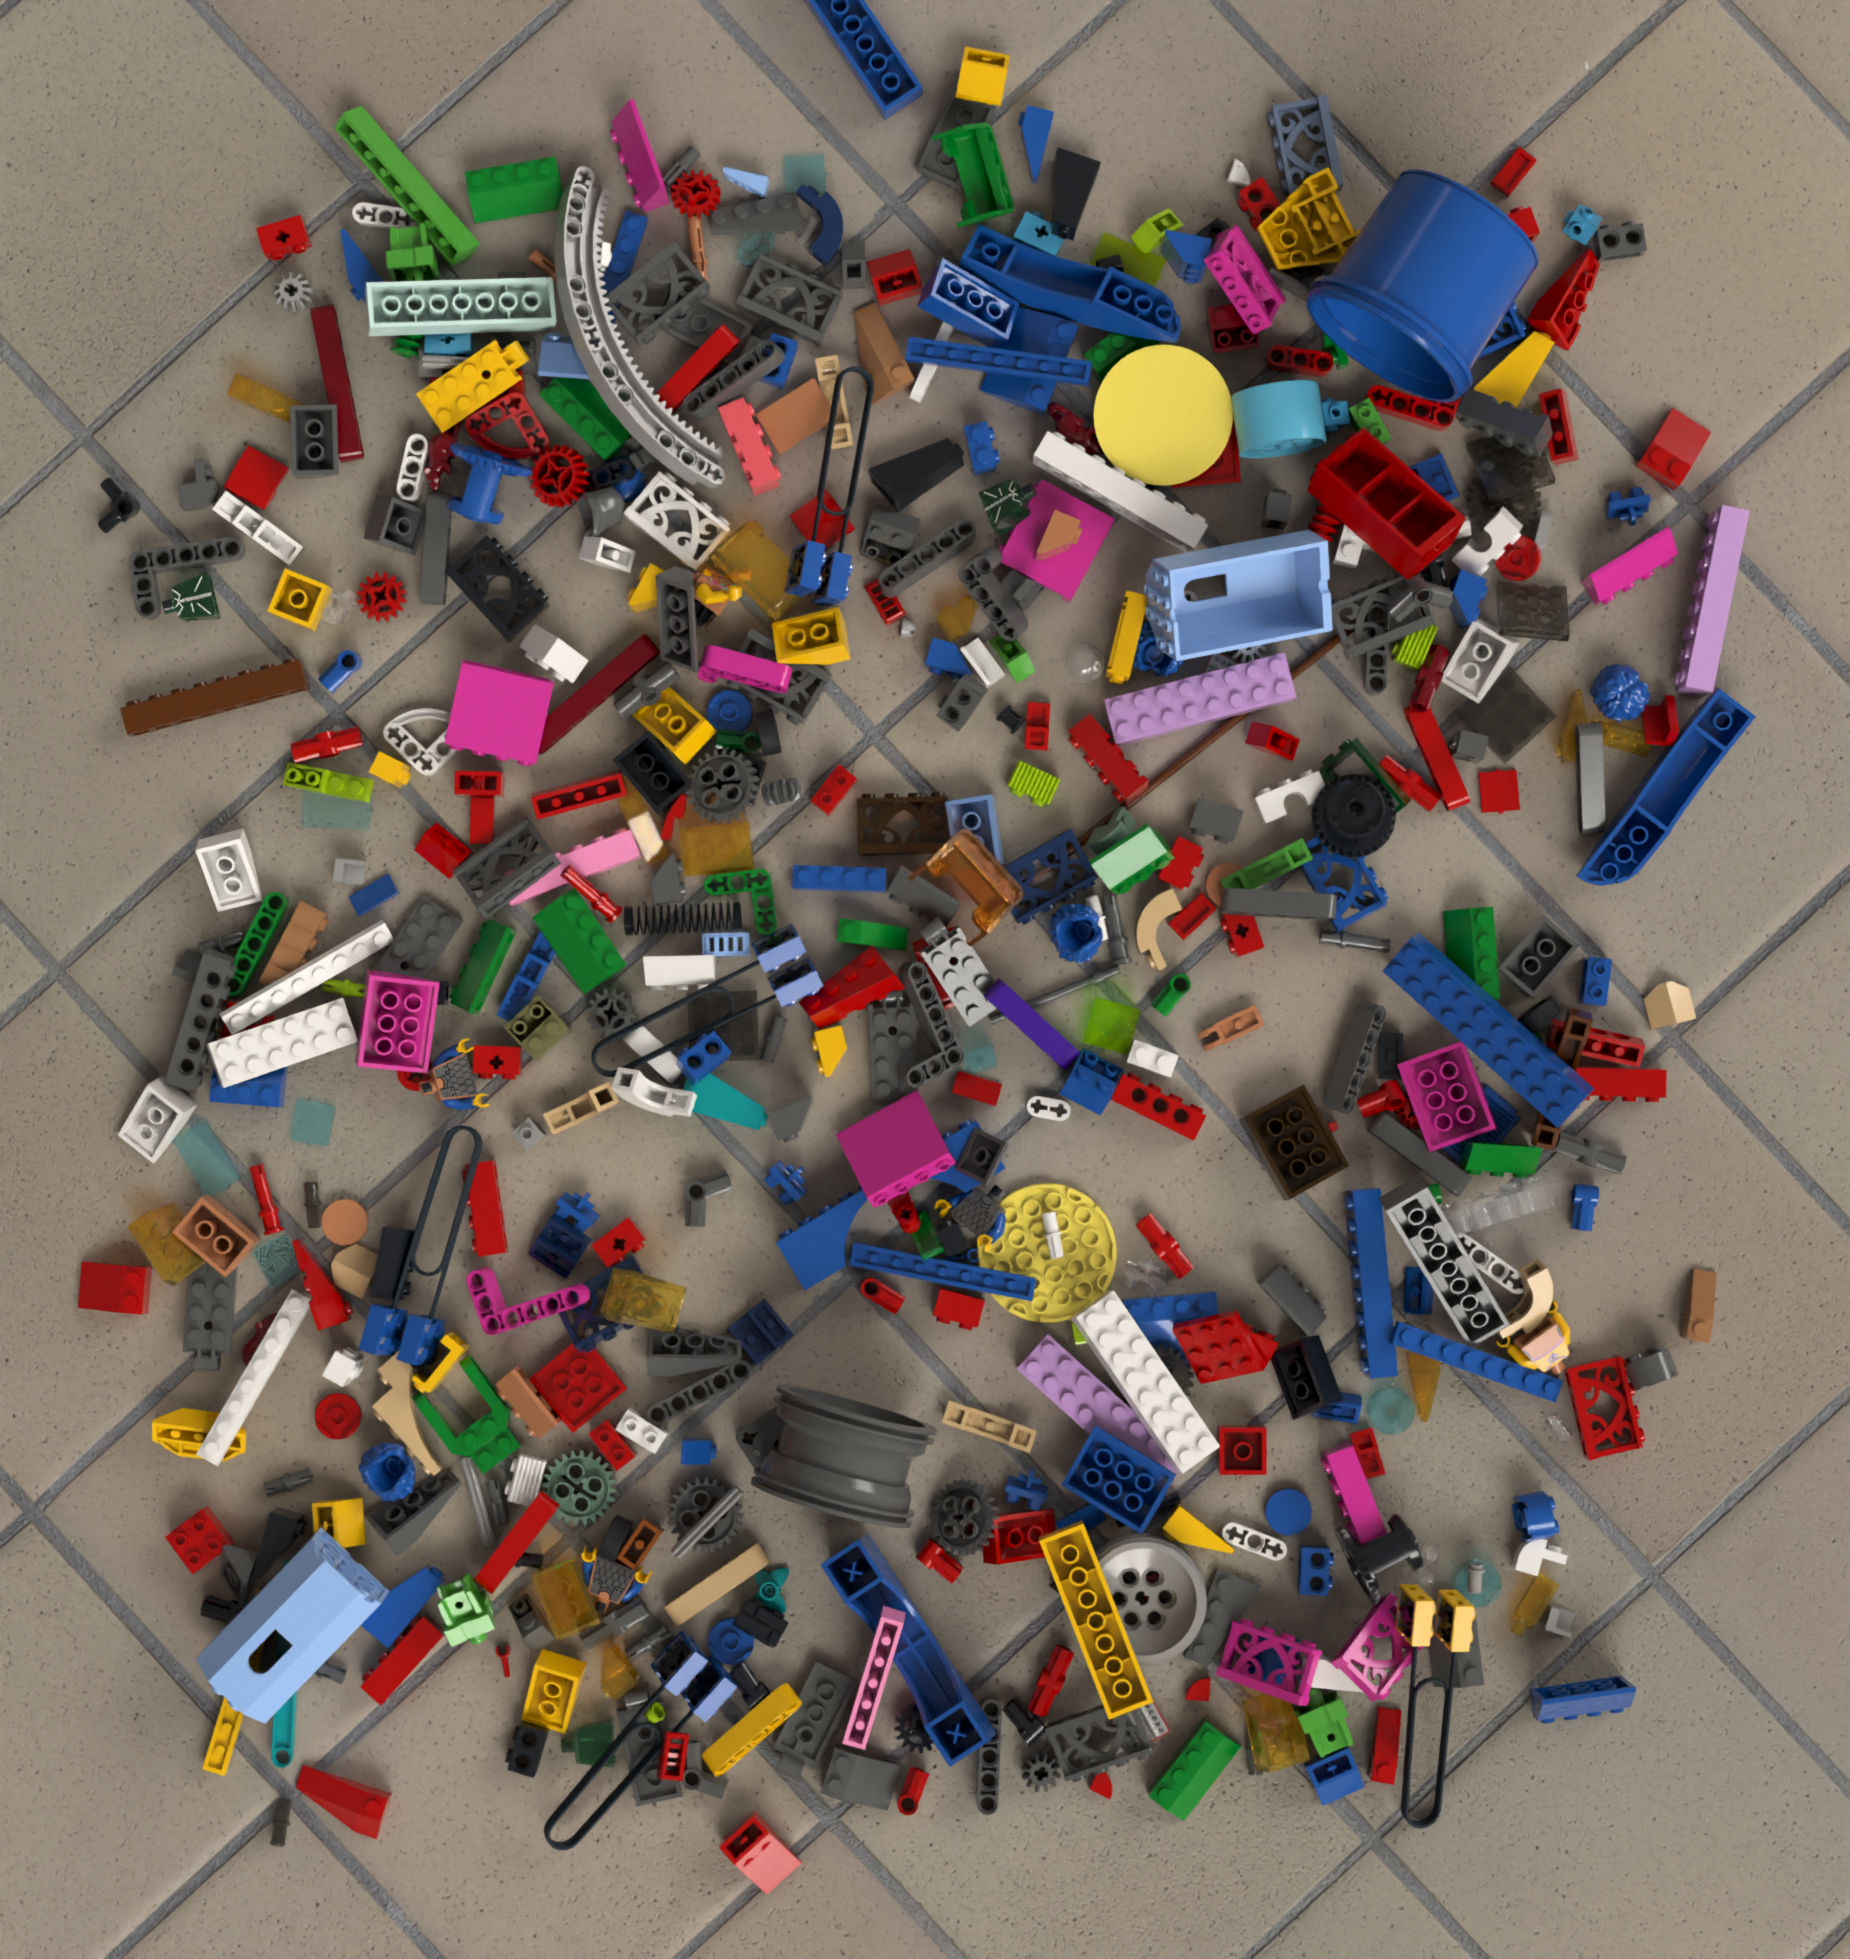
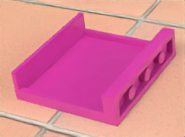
M1042 479L1039 485L1035 483L1032 487V492L1029 493V496L1032 497L1029 504L1024 503L1018 513V516L1021 517L1018 524L1013 523L1007 533V536L1010 537L1007 544L1004 545L1002 543L998 550L1002 554L1001 563L1016 570L1018 573L1059 594L1063 600L1070 603L1115 519ZM1055 510L1081 520L1079 527L1083 528L1077 545L1072 544L1070 550L1045 560H1035L1036 552Z
M463 659L444 744H448L450 749L462 751L463 748L470 749L473 754L485 756L486 753L495 755V759L508 761L509 758L518 760L517 763L524 766H531V763L536 764L555 680Z
M918 1090L836 1134L864 1194L873 1208L887 1203L888 1200L899 1194L906 1193L910 1188L919 1183L926 1182L930 1177L939 1172L946 1171L950 1166L956 1164Z

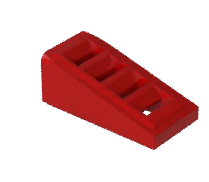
M879 578L865 585L864 588L887 627L905 617L906 612L896 596L891 598L884 597L877 601L876 597L882 594L881 590L875 593L871 590L879 586ZM892 599L893 603L882 609L880 605ZM894 607L897 608L896 612L886 616L885 612Z
M665 1731L656 1777L662 1780L683 1781L689 1733ZM670 1739H680L682 1742L681 1744L670 1743ZM669 1748L680 1749L679 1753L669 1752ZM668 1757L678 1758L677 1762H670ZM667 1766L676 1767L675 1771L666 1770Z

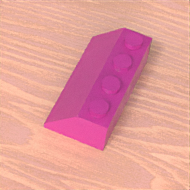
M1668 526L1582 580L1581 583L1594 604L1597 605L1600 602L1603 605L1616 598L1614 594L1619 590L1625 593L1635 586L1634 581L1639 578L1644 581L1655 574L1653 570L1661 566L1664 569L1674 563L1673 558L1678 554L1671 529Z

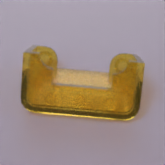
M747 520L708 555V558L717 569L722 570L725 576L727 575L737 586H741L742 591L768 615V618L773 623L778 622L804 596L800 597L784 592L790 559L762 533L764 529L758 522L754 520L751 523Z

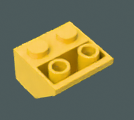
M965 46L956 98L1001 106L1010 55Z
M651 563L648 568L644 567L638 577L640 583L637 588L633 587L627 597V600H629L628 605L633 612L637 613L658 606L656 575L664 572V570Z
M363 1497L317 1500L312 1503L314 1534L322 1527L343 1548L366 1544Z

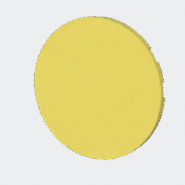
M1174 345L1144 347L1122 358L1112 367L1102 381L1094 405L1095 433L1108 460L1115 467L1123 470L1128 477L1136 478L1150 485H1175L1189 481L1202 474L1214 464L1223 452L1233 424L1231 396L1219 371L1198 353Z
M1040 1183L1020 1188L1007 1195L998 1203L999 1206L1006 1210L1004 1234L991 1244L989 1252L984 1251L986 1244H981L977 1247L978 1266L1037 1278L1032 1301L991 1294L1002 1307L1026 1320L1054 1323L1071 1319V1317L1104 1294L1113 1277L1117 1259V1248L1110 1222L1093 1200L1080 1191L1068 1186ZM1056 1212L1059 1232H1062L1060 1239L1063 1257L1050 1258L1047 1239L1044 1237L1046 1234L1041 1214Z

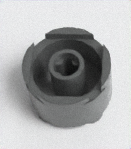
M1664 1345L1648 1350V1356L1643 1357L1641 1353L1626 1358L1627 1364L1624 1365L1634 1391L1679 1375L1668 1348L1665 1349Z

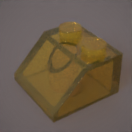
M611 1640L604 1650L600 1680L603 1686L600 1688L607 1698L612 1697L615 1701L634 1687L641 1676L614 1640Z

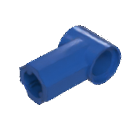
M342 651L338 655L337 660L318 680L331 693H334L354 672L361 668L362 658L353 651ZM352 655L355 660L354 664L347 668L345 659Z
M1574 1184L1571 1196L1573 1211L1570 1229L1592 1231L1594 1207L1597 1206L1599 1198L1598 1186Z

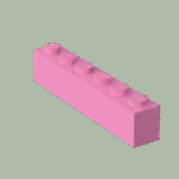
M624 827L613 831L614 836L605 839L604 836L592 839V844L583 847L582 844L571 847L569 848L570 852L567 854L555 853L561 864L511 900L509 904L515 906L570 885L569 882L560 876L566 866L568 867V865H571L586 879L641 858L642 855L632 830H626ZM514 870L508 871L504 875L509 876Z
M886 1606L882 1608L844 1732L843 1744L863 1750L866 1748L904 1625L906 1612Z

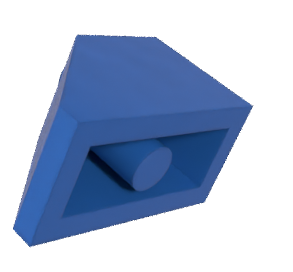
M685 1437L682 1440L680 1464H710L712 1459H716L717 1445H713V1439Z

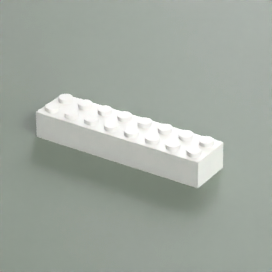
M1047 431L1033 455L1032 464L1185 553L1195 550L1208 527V524L1205 523L1206 520L1196 513L1193 515L1187 513L1183 505L1175 501L1173 504L1165 500L1166 496L1157 490L1152 492L1146 489V485L1136 478L1133 480L1129 479L1120 468L1115 466L1113 469L1105 465L1106 461L1097 455L1092 457L1085 453L1086 450L1076 443L1071 445L1066 442V438L1060 433L1054 431L1052 434Z
M1114 1291L1106 1292L1071 1317L1073 1323L1176 1473H1185L1220 1447Z

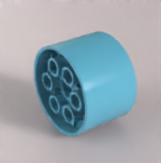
M1310 380L1274 382L1250 387L1231 396L1240 457L1271 458L1286 456L1318 448L1327 442L1318 382Z

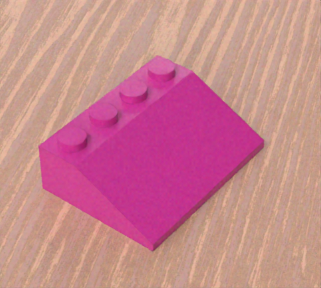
M631 99L611 121L613 129L609 131L613 142H618L621 150L617 151L621 164H626L629 172H626L625 175L629 186L634 185L637 193L633 194L637 208L642 206L644 213L668 205L670 202L634 99Z
M367 970L355 1062L358 1067L428 1073L440 982L391 972Z
M1461 1041L1397 1064L1429 1152L1498 1129L1469 1049Z

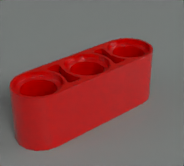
M1281 345L1271 347L1265 358V363L1271 370L1314 377L1327 376L1334 364L1333 358L1329 353ZM1271 354H1280L1282 361L1279 363L1272 361ZM1295 357H1302L1305 365L1298 366L1294 363L1293 359ZM1324 360L1327 362L1328 368L1320 369L1317 367L1316 362Z

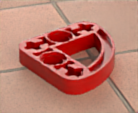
M519 390L510 391L476 410L465 421V428L476 443L485 450L495 452L505 458L521 459L538 455V452L546 451V447H549L550 444L548 433L526 396ZM512 396L516 399L520 398L519 407L513 404L508 407L510 412L507 413L505 406L501 402L504 401L505 405L511 402ZM492 407L500 408L502 416L498 419L492 418L489 414V409ZM484 412L490 424H487L485 420L480 423V429L471 427L472 419L474 418L475 421H479L483 418L481 413ZM526 415L531 416L534 420V425L529 428L524 427L521 423V418ZM512 417L529 446H505L491 440L483 432ZM537 427L540 429L536 431L537 436L540 439H545L542 447L539 444H534L536 438L533 433L530 436L527 434L533 432Z

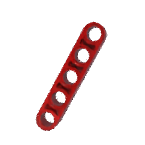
M725 324L720 326L655 394L660 395L658 401H665V409L672 408V415L681 406L684 398L697 389L741 341Z
M1410 706L1403 708L1406 720L1437 791L1442 795L1441 800L1446 810L1450 812L1470 803L1467 790L1430 706L1427 712L1420 713L1413 711Z
M541 1491L474 1578V1581L490 1594H493L560 1504Z

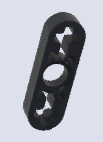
M618 459L589 470L587 472L590 475L585 477V480L588 482L593 481L594 484L589 483L585 485L584 491L592 492L630 481L636 474V468L631 461ZM623 465L628 467V469L625 470V474H622V473H616V474H615V472H614V471L619 472V471L623 470V469H624ZM607 471L609 479L606 483L601 484L599 480L600 474Z

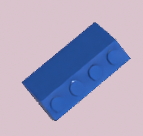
M942 258L923 287L917 307L989 348H998L1009 338L1019 302Z

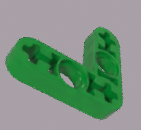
M745 870L711 875L706 878L704 888L711 896L751 892L757 930L764 936H768L776 931L777 920L770 874L766 870ZM758 873H762L763 877H767V880L763 881L762 886H759L758 882H752V888H747L748 880L746 874H751L750 879L757 878ZM735 876H740L744 879V885L740 889H735L731 886V880ZM723 877H728L727 885L729 891H724L725 886L718 887L717 892H713L712 888H708V885L712 884L713 879H716L717 883H724ZM760 896H767L770 899V905L766 909H761L757 906V900ZM772 910V915L767 916L768 921L773 922V926L769 928L768 932H765L764 928H760V924L764 923L763 915L758 917V912L766 913Z

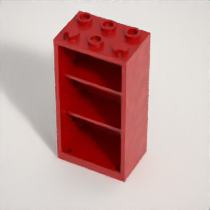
M1364 427L1357 433H1351L1343 445H1336L1327 458L1323 456L1316 463L1315 468L1317 469L1309 478L1311 482L1307 491L1407 581L1416 576L1454 543L1466 520V517Z

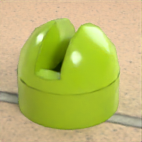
M655 1702L644 1712V1716L648 1718V1722L657 1723L664 1719L665 1712L662 1705Z

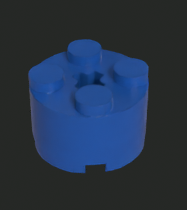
M1538 1491L1513 1497L1516 1500V1503L1512 1504L1514 1524L1516 1530L1521 1529L1523 1535L1519 1537L1524 1543L1550 1538L1554 1534L1559 1533V1525L1553 1515L1555 1502L1552 1496L1547 1497L1544 1491Z

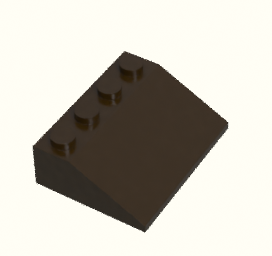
M1304 1084L1239 1119L1284 1201L1296 1197L1349 1166Z

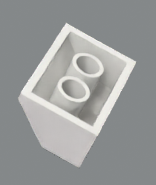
M714 955L643 956L646 986H651V991H663L665 986H674V990H688V986L698 985L699 990L717 981L716 957Z

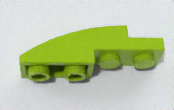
M287 762L282 785L369 803L374 780Z

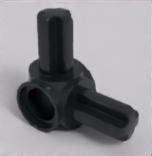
M110 477L105 479L100 485L112 500V511L98 522L99 528L104 533H108L121 521L125 523L128 519L137 516L140 511L139 502L132 498L128 492L123 493ZM126 501L129 502L131 507L128 513H125L123 510V504Z

